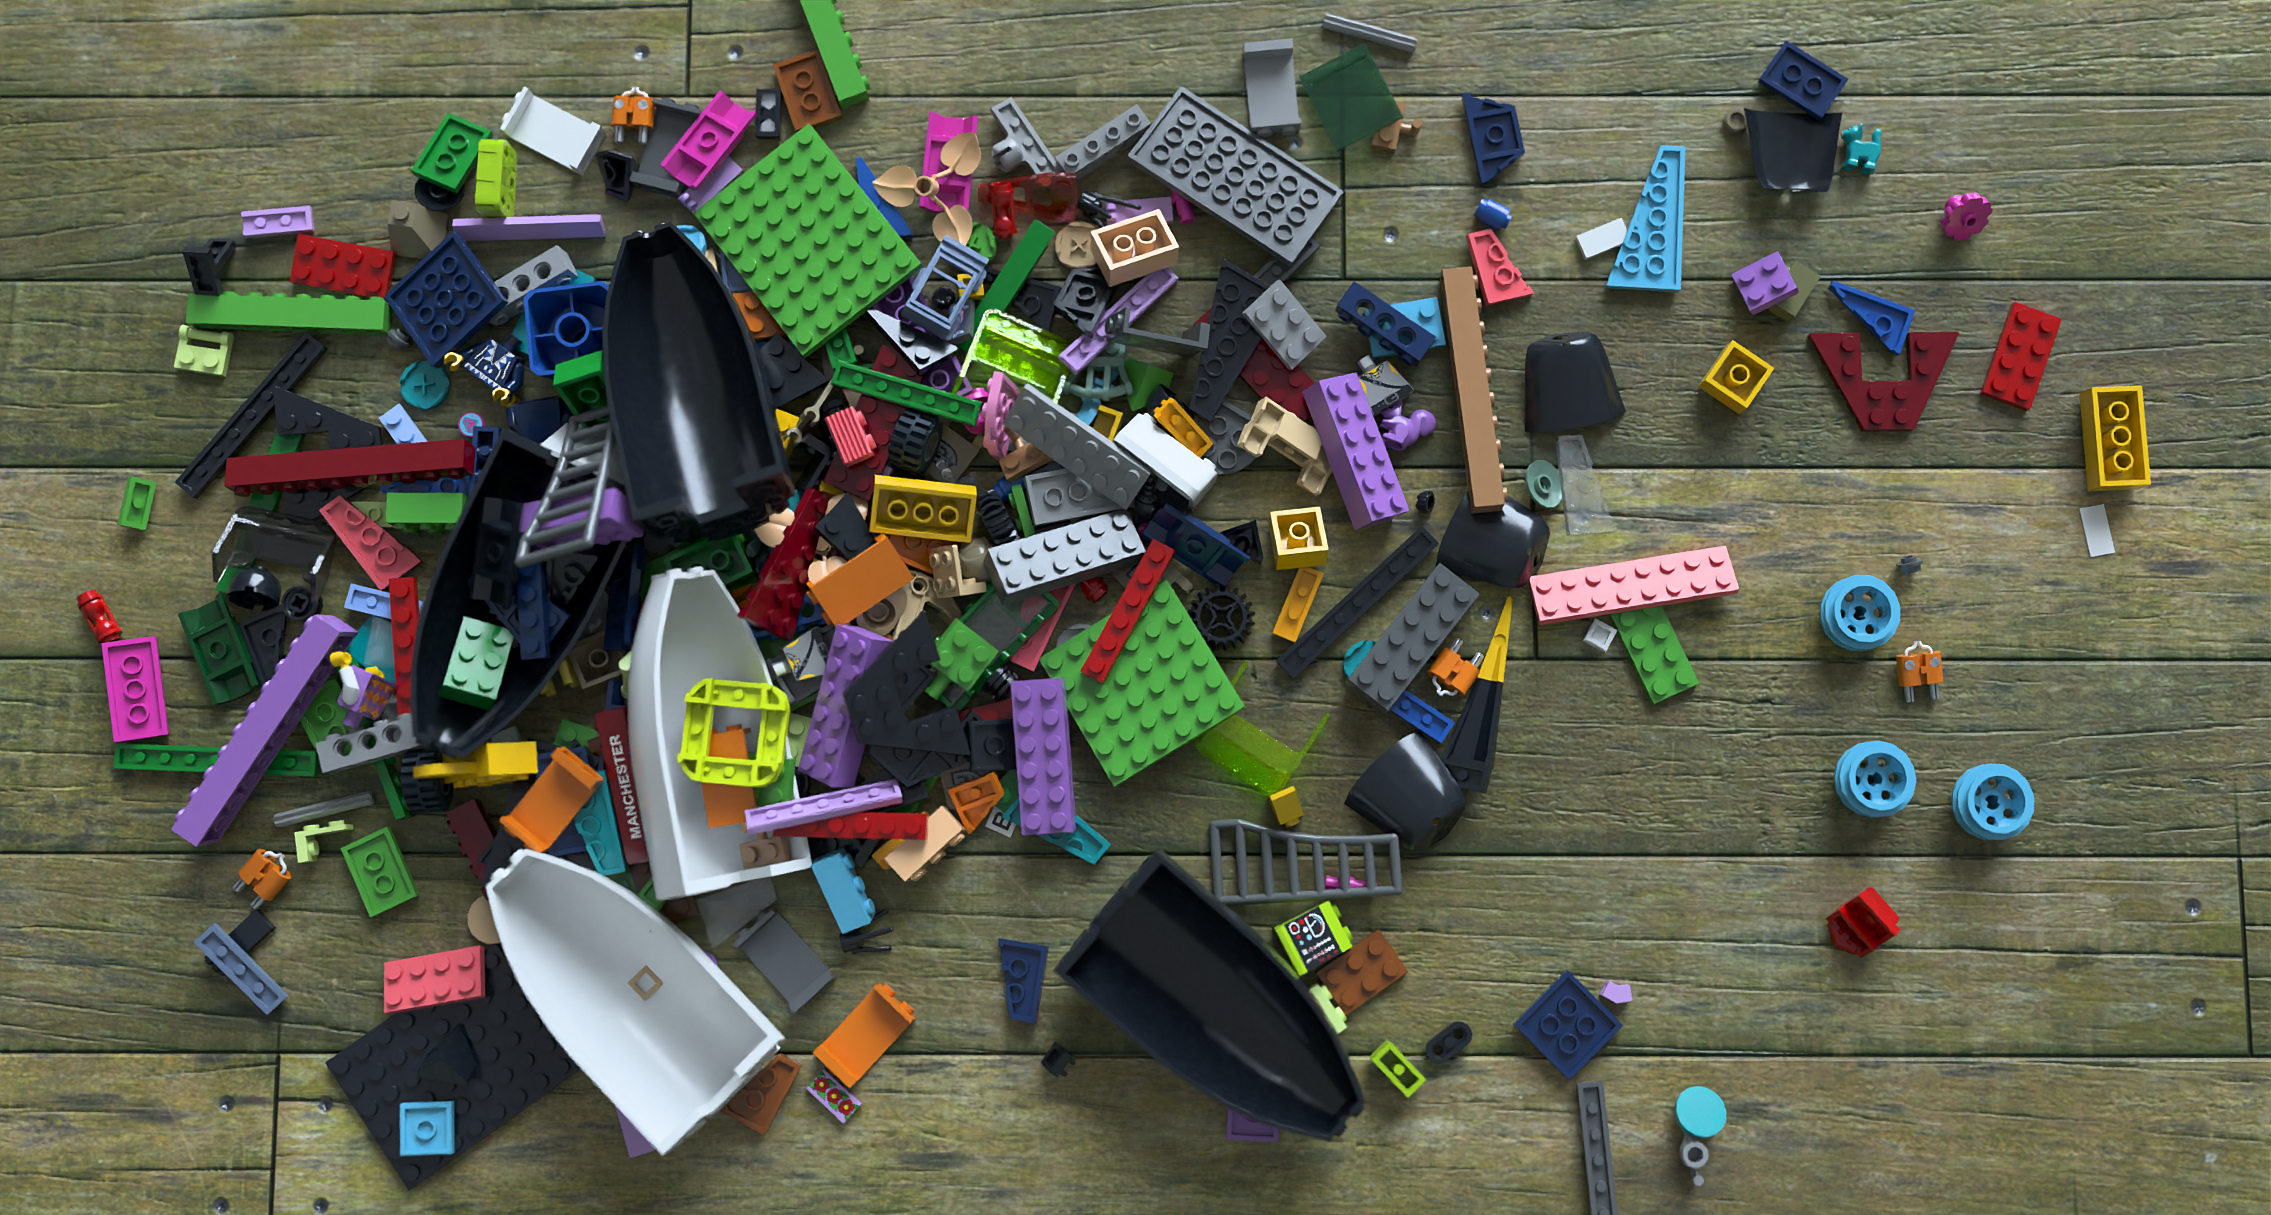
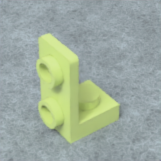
M344 820L328 822L329 827L320 828L319 824L303 826L304 831L294 832L298 863L318 861L319 844L315 840V836L354 830L353 825L345 824Z

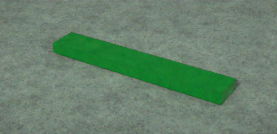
M1036 219L1033 221L975 310L974 338L957 346L975 358L978 356L1057 233Z
M839 360L831 381V385L972 427H976L983 405L980 401Z

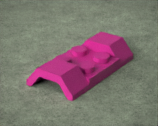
M719 91L660 166L681 184L693 191L698 190L712 172L715 173L744 137L743 132L758 114L753 110L750 112L735 104L724 92Z
M929 112L922 176L932 177L933 174L941 173L950 168L941 161V151L944 145L950 139L962 133L973 132L977 135L978 116L973 115L962 119L944 117L938 113ZM953 170L952 173L937 179L939 191L936 197L948 209L955 205H961L969 211L973 173L961 176ZM920 195V208L932 213L944 212L931 198Z

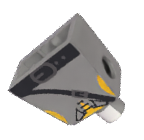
M1368 355L1357 362L1364 373L1358 378L1373 417L1381 414L1382 410L1389 405L1396 404L1399 400H1404L1411 396L1414 391L1411 385L1389 361L1376 366L1371 356Z
M818 626L780 649L783 659L771 664L776 678L790 673L793 681L798 682L823 676L829 651Z

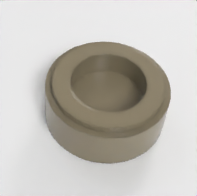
M1733 108L1726 113L1723 118V126L1727 132L1739 134L1746 129L1747 122L1743 109Z

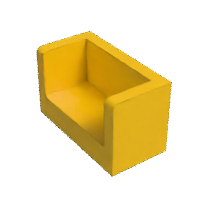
M1099 405L1093 429L1113 442L1121 427L1123 413Z

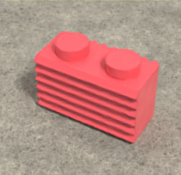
M851 406L825 417L840 457L846 467L875 456L873 449L876 448V444L872 435H866L863 426L867 425L861 411L857 412Z

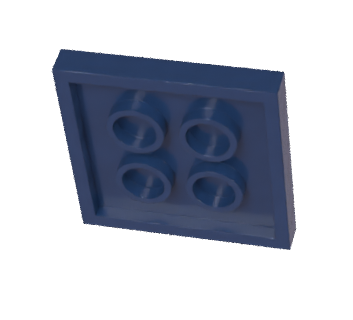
M1565 970L1513 1023L1568 1080H1571L1623 1027L1569 970Z

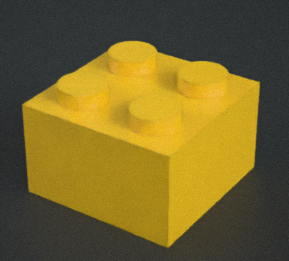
M1732 340L1723 349L1698 387L1740 414L1748 408L1774 370V367Z
M1320 507L1270 512L1268 529L1276 570L1326 565L1329 549Z

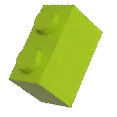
M1389 1040L1383 1042L1369 1056L1376 1066L1407 1098L1426 1081L1422 1074Z

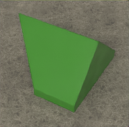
M1127 357L1125 371L1134 394L1125 395L1132 412L1146 406L1148 396L1160 384L1169 388L1174 373Z

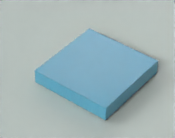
M454 1101L400 1103V1156L454 1153Z

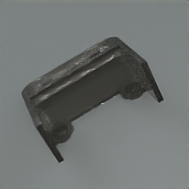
M252 506L240 507L234 512L212 551L213 582L219 583L227 567L246 568L252 564L255 558L304 568L302 577L305 582L311 584V603H316L329 578L337 533L327 522Z

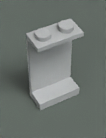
M1292 38L1244 43L1243 46L1251 132L1261 138L1269 137L1274 133L1293 135L1296 131H1300L1301 118L1298 115L1292 58Z

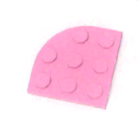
M994 371L993 378L989 379L987 385L988 401L984 403L982 408V417L985 418L983 447L987 448L989 454L998 461L1009 454L1010 438L1003 431L1004 425L1002 423L1021 390L1004 373Z

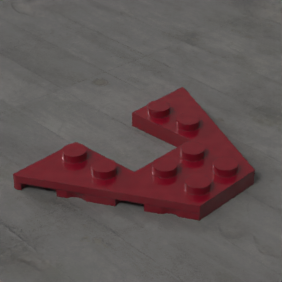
M1959 331L1907 333L1908 381H1862L1860 333H1810L1808 339L1814 344L1821 357L1822 364L1829 370V376L1834 385L1845 398L1846 405L1849 411L1854 414L1861 432L1912 431L1919 421L1955 344Z

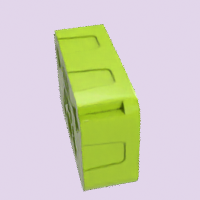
M480 139L478 145L475 205L477 212L484 218L514 217L517 154L506 140Z

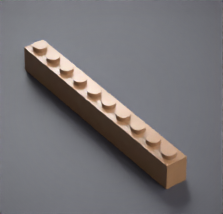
M1472 267L1442 269L1440 285L1471 514L1501 511L1505 502H1508L1507 488L1502 486L1501 478H1504L1505 472L1504 465L1499 463L1498 454H1501L1500 439H1496L1495 430H1498L1497 416L1492 414L1495 400L1494 393L1489 392L1488 383H1491L1490 368H1486L1485 360L1488 359L1487 345H1483L1482 336L1485 335L1484 322L1479 320V313L1482 310L1481 299L1476 298L1475 291L1478 290V277L1473 275Z

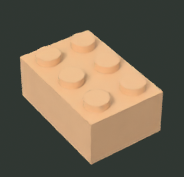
M1159 209L1091 231L1090 250L1109 287L1177 265L1179 246Z
M941 806L928 818V840L905 839L884 859L905 882L911 880L917 882L928 872L925 868L930 863L937 864L946 855L944 850L949 845L955 847L965 838L963 833L966 829L946 807Z

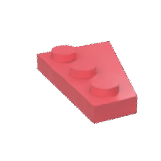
M1492 229L1470 233L1466 236L1486 306L1525 298L1534 294L1531 287H1527L1521 278L1522 274L1519 269L1515 268L1507 257L1508 253Z

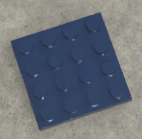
M452 231L384 296L430 364L437 369L444 364L446 354L456 353L509 303L461 235L455 231Z

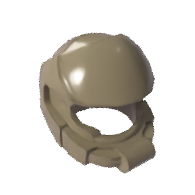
M985 536L971 538V543L964 542L958 548L962 577L964 579L975 578L976 583L986 582V586L992 581L983 561L988 549L996 547L989 538Z

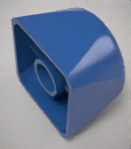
M599 281L533 289L525 295L524 309L531 371L538 376L554 380L557 364L601 350L603 351L602 330L609 288L607 283ZM585 332L584 337L580 341L575 342L577 337Z

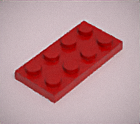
M298 234L289 282L365 297L385 299L384 296L391 288L397 253Z
M2018 302L2012 303L1980 394L2024 411L2030 410L2062 319Z

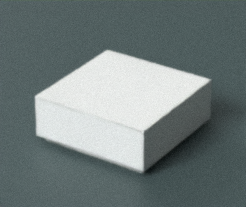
M1595 618L1582 641L1605 653L1617 630Z

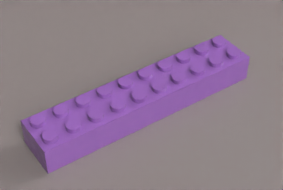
M314 615L305 622L303 633L291 643L289 654L277 664L274 670L276 672L271 681L269 680L263 685L260 690L261 696L257 702H253L246 711L247 717L243 723L238 724L231 734L233 738L229 744L220 749L217 754L218 760L214 766L206 770L203 775L204 781L200 787L194 789L188 798L190 802L186 808L176 815L174 819L176 823L172 827V831L196 847L220 841L335 669L330 661V655L339 651L342 653L346 652L359 633L358 631L333 615Z

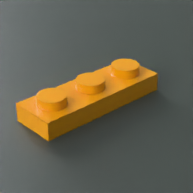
M1310 567L1298 569L1272 632L1273 635L1296 643L1324 573Z

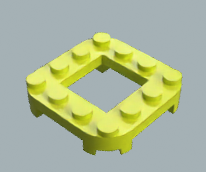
M713 678L702 679L703 681L697 683L690 692L686 693L684 702H687L681 753H677L678 763H680L684 773L691 779L704 783L747 787H764L775 783L784 765L790 715L787 695L777 687L767 683L717 680ZM715 706L762 710L756 760L709 756Z

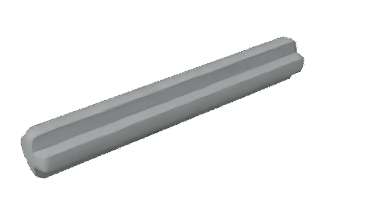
M1326 14L1324 17L1323 28L1411 53L1414 52L1417 44V39L1331 14Z
M365 791L274 815V823L276 827H284L372 805L375 803L374 794L372 791Z

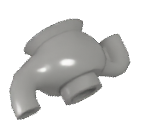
M1684 1133V1138L1679 1148L1682 1163L1690 1169L1692 1182L1700 1186L1703 1184L1704 1179L1699 1174L1698 1169L1707 1163L1708 1151L1697 1137Z

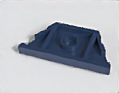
M1462 93L1463 108L1481 186L1522 157L1525 153L1514 105L1497 103L1495 100L1488 98L1483 100L1470 96V93Z

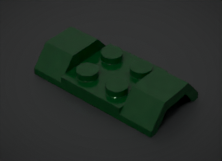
M222 593L216 595L214 601L198 609L178 614L213 706L235 701L257 690L259 683L251 666L253 661L236 618L231 615Z

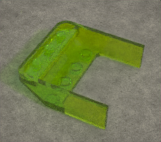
M989 309L983 314L951 393L957 394L969 363L975 362L994 371L1002 372L1006 376L1024 384L1028 383L1034 388L1047 393L1051 400L1058 403L1069 369L1058 357L1072 343L1002 311Z
M1245 660L1232 679L1231 684L1233 688L1249 665L1248 661ZM1326 712L1299 752L1291 750L1237 714L1196 738L1195 747L1199 753L1262 794L1271 796L1282 791L1330 717V714Z

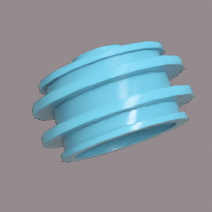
M1853 575L1836 582L1825 592L1820 604V622L1825 634L1836 645L1849 651H1866L1885 644L1895 634L1900 623V604L1895 592L1884 581L1871 575ZM1847 593L1852 595L1851 602H1847L1844 599ZM1864 593L1871 597L1869 602L1863 599ZM1876 608L1878 609L1879 618L1874 615ZM1855 610H1857L1859 613V615H1857L1856 617L1857 620L1853 617ZM1871 625L1873 633L1868 634L1865 631V627Z
M1883 741L1858 743L1844 752L1836 764L1834 782L1836 793L1846 807L1856 814L1873 818L1890 816L1905 808L1913 797L1916 776L1914 766L1905 752L1894 744ZM1879 758L1886 762L1883 767H1880L1877 763ZM1863 759L1867 763L1865 768L1859 766ZM1891 773H1893L1894 783L1889 781ZM1869 775L1874 777V784L1868 783L1867 777ZM1884 790L1889 793L1885 800L1881 797V792ZM1863 792L1870 794L1869 800L1862 795Z
M1982 764L1968 769L1957 779L1951 793V808L1957 823L1968 834L1982 840H2005L2018 835L2029 824L2034 812V795L2028 781L2017 770L2004 764ZM1990 779L1996 781L1994 788H1991L1988 784ZM2006 790L2008 791L2010 799H2007L2004 795ZM2005 809L2010 810L2007 818L2003 815ZM1989 816L1994 819L1993 825L1986 822Z

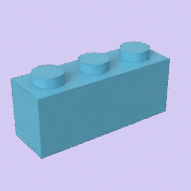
M842 847L817 857L811 864V867L842 934L869 924L875 916V906L864 892L865 885L862 878L857 876L854 870L852 856L846 853L845 848Z

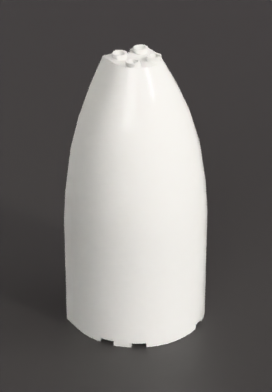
M694 567L687 569V572H682V569H672L666 571V574L651 576L652 582L640 614L631 653L628 677V733L632 770L657 900L695 894L730 886V884L810 868L812 862L807 837H787L791 860L744 869L739 844L757 841V835H749L748 832L743 833L740 829L742 823L714 828L708 827L701 782L687 776L677 760V753H681L687 702H684L685 695L705 678L767 683L772 686L773 684L763 655L750 627L745 620L737 617L740 610L714 570L703 571V567ZM715 706L712 729L717 728V732L722 733L727 732V726L741 724L742 729L751 728V733L745 734L748 752L757 753L762 710ZM787 737L785 757L792 758ZM794 775L793 800L799 799ZM773 830L766 831L767 838L778 837L773 836Z
M519 850L509 859L511 865L505 871L501 868L490 877L491 882L486 888L495 924L506 956L520 986L549 1030L575 1062L662 1155L669 1153L684 1142V1138L692 1136L707 1122L704 1119L705 1117L711 1118L732 1100L762 1070L764 1066L761 1063L769 1061L778 1052L780 1047L777 1043L781 1046L786 1039L687 935L633 892L599 873L569 861L533 850ZM647 965L664 984L644 1001L628 982ZM647 973L635 982L645 994L656 984Z

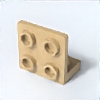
M957 545L930 549L929 563L933 569V589L937 598L987 592L986 582L976 583L975 578L962 580Z

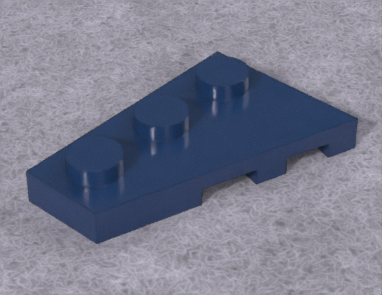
M998 938L1002 954V969L1005 974V989L1010 1019L1037 1023L1049 946Z

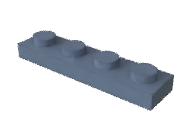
M216 923L194 941L266 1015L288 996Z

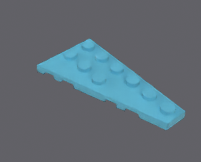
M1665 145L1659 147L1605 288L1679 292L1681 290L1685 147Z

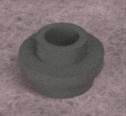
M390 329L388 332L387 341L396 349L404 351L405 348H409L412 345L409 340V334L402 329Z
M1907 555L1901 557V561L1896 563L1897 568H1900L1901 574H1909L1921 571L1923 561L1916 558V555Z

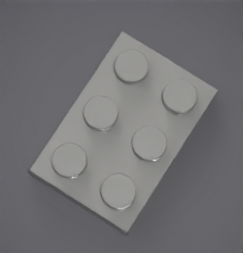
M1281 280L1275 281L1242 313L1289 370L1293 369L1327 337Z

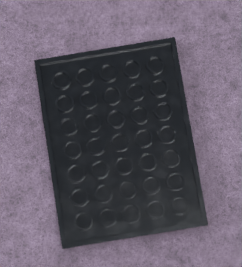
M499 943L493 944L484 951L485 998L396 1013L325 1062L408 1191L418 1186L582 1069L552 1034L521 988L511 964ZM460 1024L476 1062V1069L468 1085L416 1077V1073L425 1056L449 1032ZM454 1101V1153L400 1156V1103Z

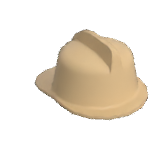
M902 587L857 616L858 626L880 636L888 634L894 628L906 608L907 595Z

